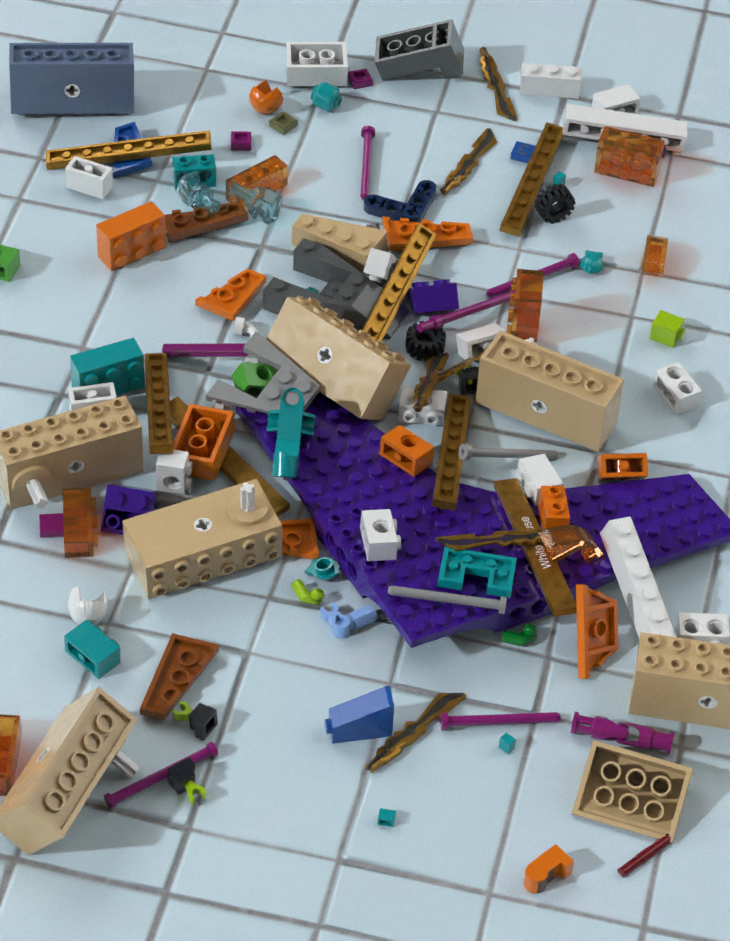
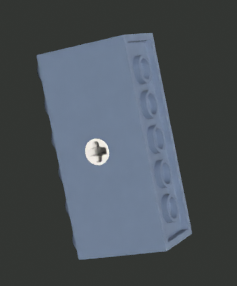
M9 43L11 114L86 115L99 113L106 115L108 113H119L125 115L134 113L133 43Z

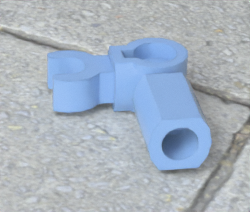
M335 602L331 603L332 611H326L323 607L320 608L321 618L328 621L333 629L334 636L337 638H346L350 635L351 629H359L377 620L376 610L371 604L349 613L348 616L339 612L338 605Z

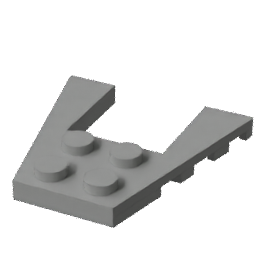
M255 331L244 345V353L278 369L276 374L257 398L218 379L206 394V400L212 402V400L223 402V405L234 407L235 405L247 408V411L256 413V411L267 413L268 416L269 410L280 409V400L283 392L291 387L301 391L305 401V411L319 393L320 385ZM290 393L286 401L290 405H295L299 402L300 398L296 393Z

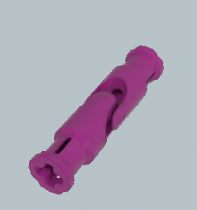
M576 711L574 713L571 734L578 732L591 735V738L599 740L616 738L614 741L619 744L647 750L650 748L666 751V754L671 752L674 732L672 731L670 733L655 731L653 727L629 722H618L619 725H617L608 718L600 716L592 718L579 715V712ZM629 727L638 730V740L634 742L626 741L629 735Z

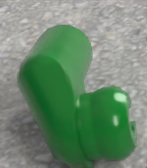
M527 624L524 627V631L520 633L504 630L501 642L524 646L536 639L537 627Z

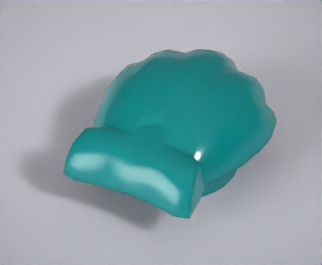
M585 250V256L580 261V268L590 274L602 271L604 268L603 253Z
M328 557L314 558L305 570V573L309 576L313 575L320 580H331L339 575L340 565L337 561L331 560Z

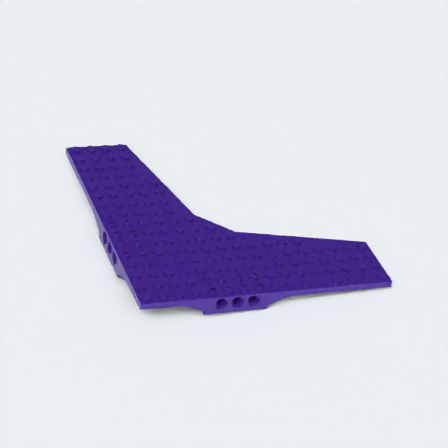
M319 391L304 411L315 415L313 436L302 435L296 478H286V480L308 510L318 532V539L332 558L338 562L341 570L362 598H370L384 611L410 648L472 629H492L494 633H498L552 614L522 547L516 544L502 547L495 543L467 549L469 551L517 558L511 597L507 598L505 614H499L497 609L389 595V586H399L500 600L499 596L486 594L488 577L465 574L462 590L437 587L444 548L447 547L444 543L467 545L494 540L450 542L436 541V538L474 533L475 537L492 535L495 531L514 530L497 493L459 483L455 511L432 507L437 473L428 467L413 477L379 455L381 437L385 433L367 419H360ZM236 406L237 414L273 461L277 433L267 432V413L259 411L253 413L247 411V408ZM690 474L565 488L570 514L567 539H554L547 543L576 602V584L589 586L588 588L596 590L607 583L617 580L600 532L609 520L631 516L649 566L652 568L730 542V518ZM527 498L541 528L538 506H534L531 499ZM390 509L392 519L397 520L396 535L401 537V549L397 550L396 560L367 561L360 531L361 512L364 510ZM503 537L496 541L508 542L516 538Z

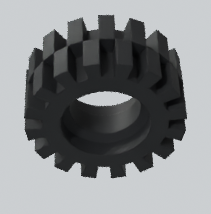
M560 183L559 185L553 184L552 188L550 185L547 186L546 191L542 189V194H538L536 196L537 200L534 201L535 209L546 223L550 222V224H553L554 220L558 223L561 218L563 220L566 219L565 215L570 216V210H574V205H576L575 199L568 188Z
M413 323V327L409 326L406 332V351L410 353L412 358L417 356L416 360L419 361L421 358L427 361V358L436 355L441 357L445 349L446 333L443 331V328L429 329L420 333L417 330V323ZM419 340H430V341H432V342H427V343H426V342H421V341H419Z

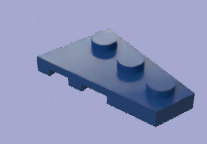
M135 122L115 128L114 142L142 139ZM151 158L113 162V179L153 167Z

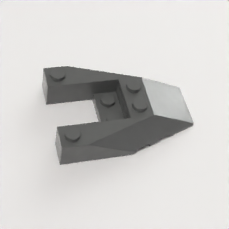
M303 238L293 251V270L328 282L327 285L318 294L273 277L263 290V309L278 315L287 296L297 298L299 295L306 299L312 297L321 302L320 306L322 308H329L338 314L336 317L339 319H346L354 324L353 328L359 331L362 330L383 288L325 246ZM402 303L383 339H391L408 315L409 309Z

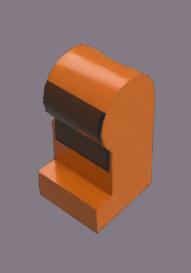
M553 845L526 867L524 887L531 893L543 892L547 883L560 875L565 880L572 874L574 860L558 845Z

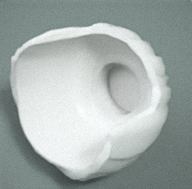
M74 587L70 592L68 600V610L71 618L78 625L85 620H88L94 626L102 621L108 608L106 592L104 591L95 600H81L80 587Z

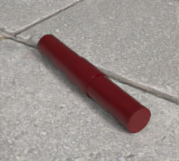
M665 834L666 836L658 839L618 868V873L624 878L654 857L658 852L671 844L669 834Z

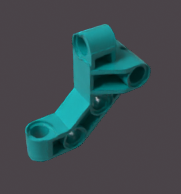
M294 387L288 388L283 392L279 410H269L267 432L277 433L272 476L296 478L302 435L313 436L315 415L304 412L305 401L300 390ZM296 393L300 398L299 402L295 405L288 404L286 401L288 394Z

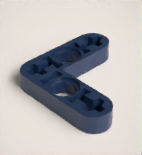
M430 180L419 182L408 203L379 195H368L364 198L363 209L366 213L380 218L382 216L390 217V220L400 221V218H408L409 222L421 223L436 196V184ZM421 201L424 202V204L420 205L416 204L415 202ZM388 209H397L398 211L390 212Z

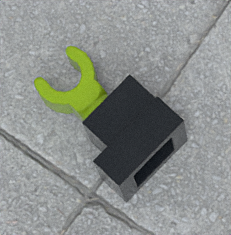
M469 365L467 368H463L456 373L459 377V392L461 395L477 393L478 367H471Z
M180 701V709L183 711L173 710V718L177 721H189L190 729L195 731V737L203 741L218 725L217 710L200 702L192 710L189 708L188 703Z
M190 757L167 768V781L178 795L187 791L188 801L191 805L195 804L194 794H199L203 799H206L205 788L195 783V764Z

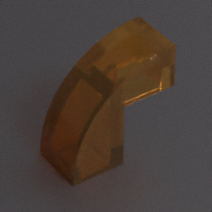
M647 235L641 274L663 277L668 244L667 237Z
M561 525L538 533L554 563L576 551L580 552L586 564L603 555L593 536L582 527Z

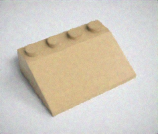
M593 740L572 814L655 839H660L668 833L672 843L689 789L693 768Z

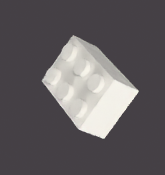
M286 42L287 86H315L322 82L336 87L347 86L348 62L346 42Z

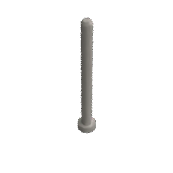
M461 444L459 447V457L461 460H469L471 457L525 458L545 454L548 459H556L558 457V452L555 450L472 448L470 444Z
M399 586L388 587V594L392 596L497 609L499 614H505L507 597L501 596L500 600Z

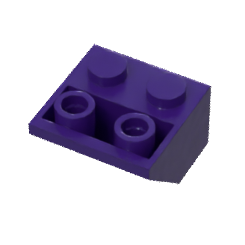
M450 279L433 281V285H429V281L412 283V287L407 291L413 314L459 309L457 283H450Z
M108 484L100 532L123 535L122 520L156 510L158 490Z

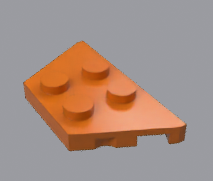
M576 584L578 678L588 679L591 676L589 672L595 666L600 667L608 656H612L618 650L617 600L606 597L603 593L588 588L589 586Z

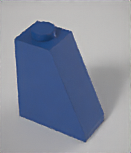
M390 686L379 688L329 708V719H325L324 723L326 734H331L332 744L391 737L394 702Z

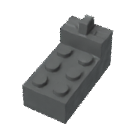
M450 19L377 36L375 65L382 80L432 70L438 67L443 78L447 79L452 76L463 75L464 47L454 22Z

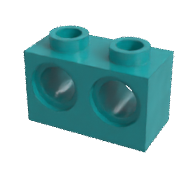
M214 154L172 157L175 190L216 187Z

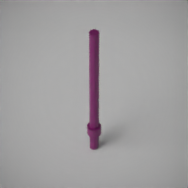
M519 289L442 316L430 317L428 321L417 324V330L421 333L429 329L436 330L442 328L446 323L521 297V292Z

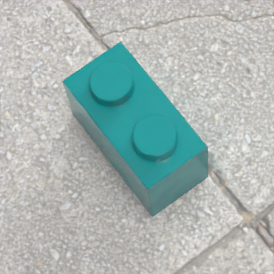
M85 620L64 635L65 651L98 679L121 663L119 644L113 639L110 640L98 626L92 625L88 620Z

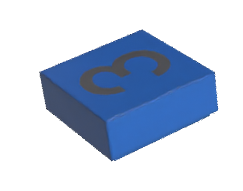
M516 141L510 159L528 163L535 145Z

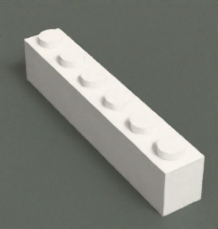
M567 103L563 117V135L641 147L649 145V148L662 149L665 145L667 151L683 153L687 140V122Z
M631 516L609 520L600 532L639 640L641 632L676 637Z

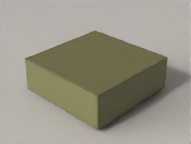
M281 112L269 120V126L285 135L298 126V120L285 112Z

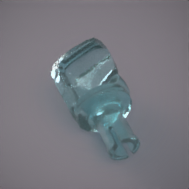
M197 171L180 178L177 190L183 203L191 208H206L213 214L215 211L218 212L220 210L221 204L213 198L212 189L207 185L201 186Z
M237 182L233 183L229 194L245 201V209L248 210L254 220L260 215L263 222L269 225L279 218L283 200L279 192L265 187L258 188L257 186L249 190Z

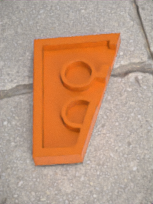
M246 269L229 279L228 283L221 288L215 287L210 290L211 293L205 297L200 296L195 299V306L234 321L236 316L241 313L265 285L266 276Z
M312 518L280 521L282 524L283 555L311 560L314 558L319 559L315 526Z

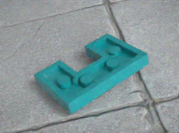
M445 547L437 587L462 590L464 575L469 574L489 578L487 595L510 598L517 558L469 550L457 552L449 547Z

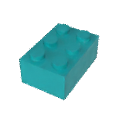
M134 337L70 355L72 388L113 382L116 395L145 387L144 355Z

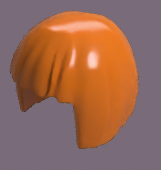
M265 79L256 87L253 86L249 94V101L258 113L271 114L280 108L283 103V96L277 87L271 90L269 83Z

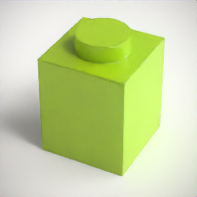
M660 310L652 322L649 339L674 348L678 340L682 341L686 329L683 328L685 319Z

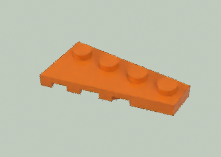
M382 216L383 229L388 231L387 245L389 251L404 250L418 222H409L408 218H400V221L390 220V217ZM422 220L421 222L422 225L437 234L430 248L473 244V235L469 223L442 221L440 224H434L430 220Z

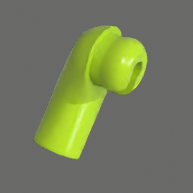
M297 579L291 584L301 602L313 605L322 602L324 598L322 589L314 588L312 591H309L301 579Z

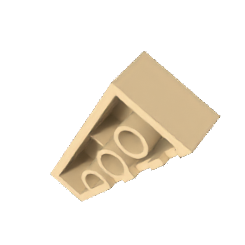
M302 214L292 225V245L297 247L303 238L319 243L363 273L370 248L381 251L387 250L388 231Z

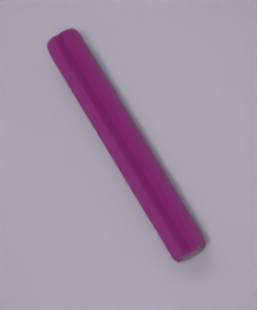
M246 343L163 344L162 353H167V357L248 356L243 350Z

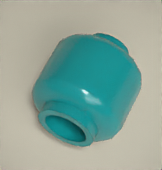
M322 82L319 85L316 84L311 93L313 105L327 112L332 111L335 107H339L342 96H339L340 90L338 87L326 82Z

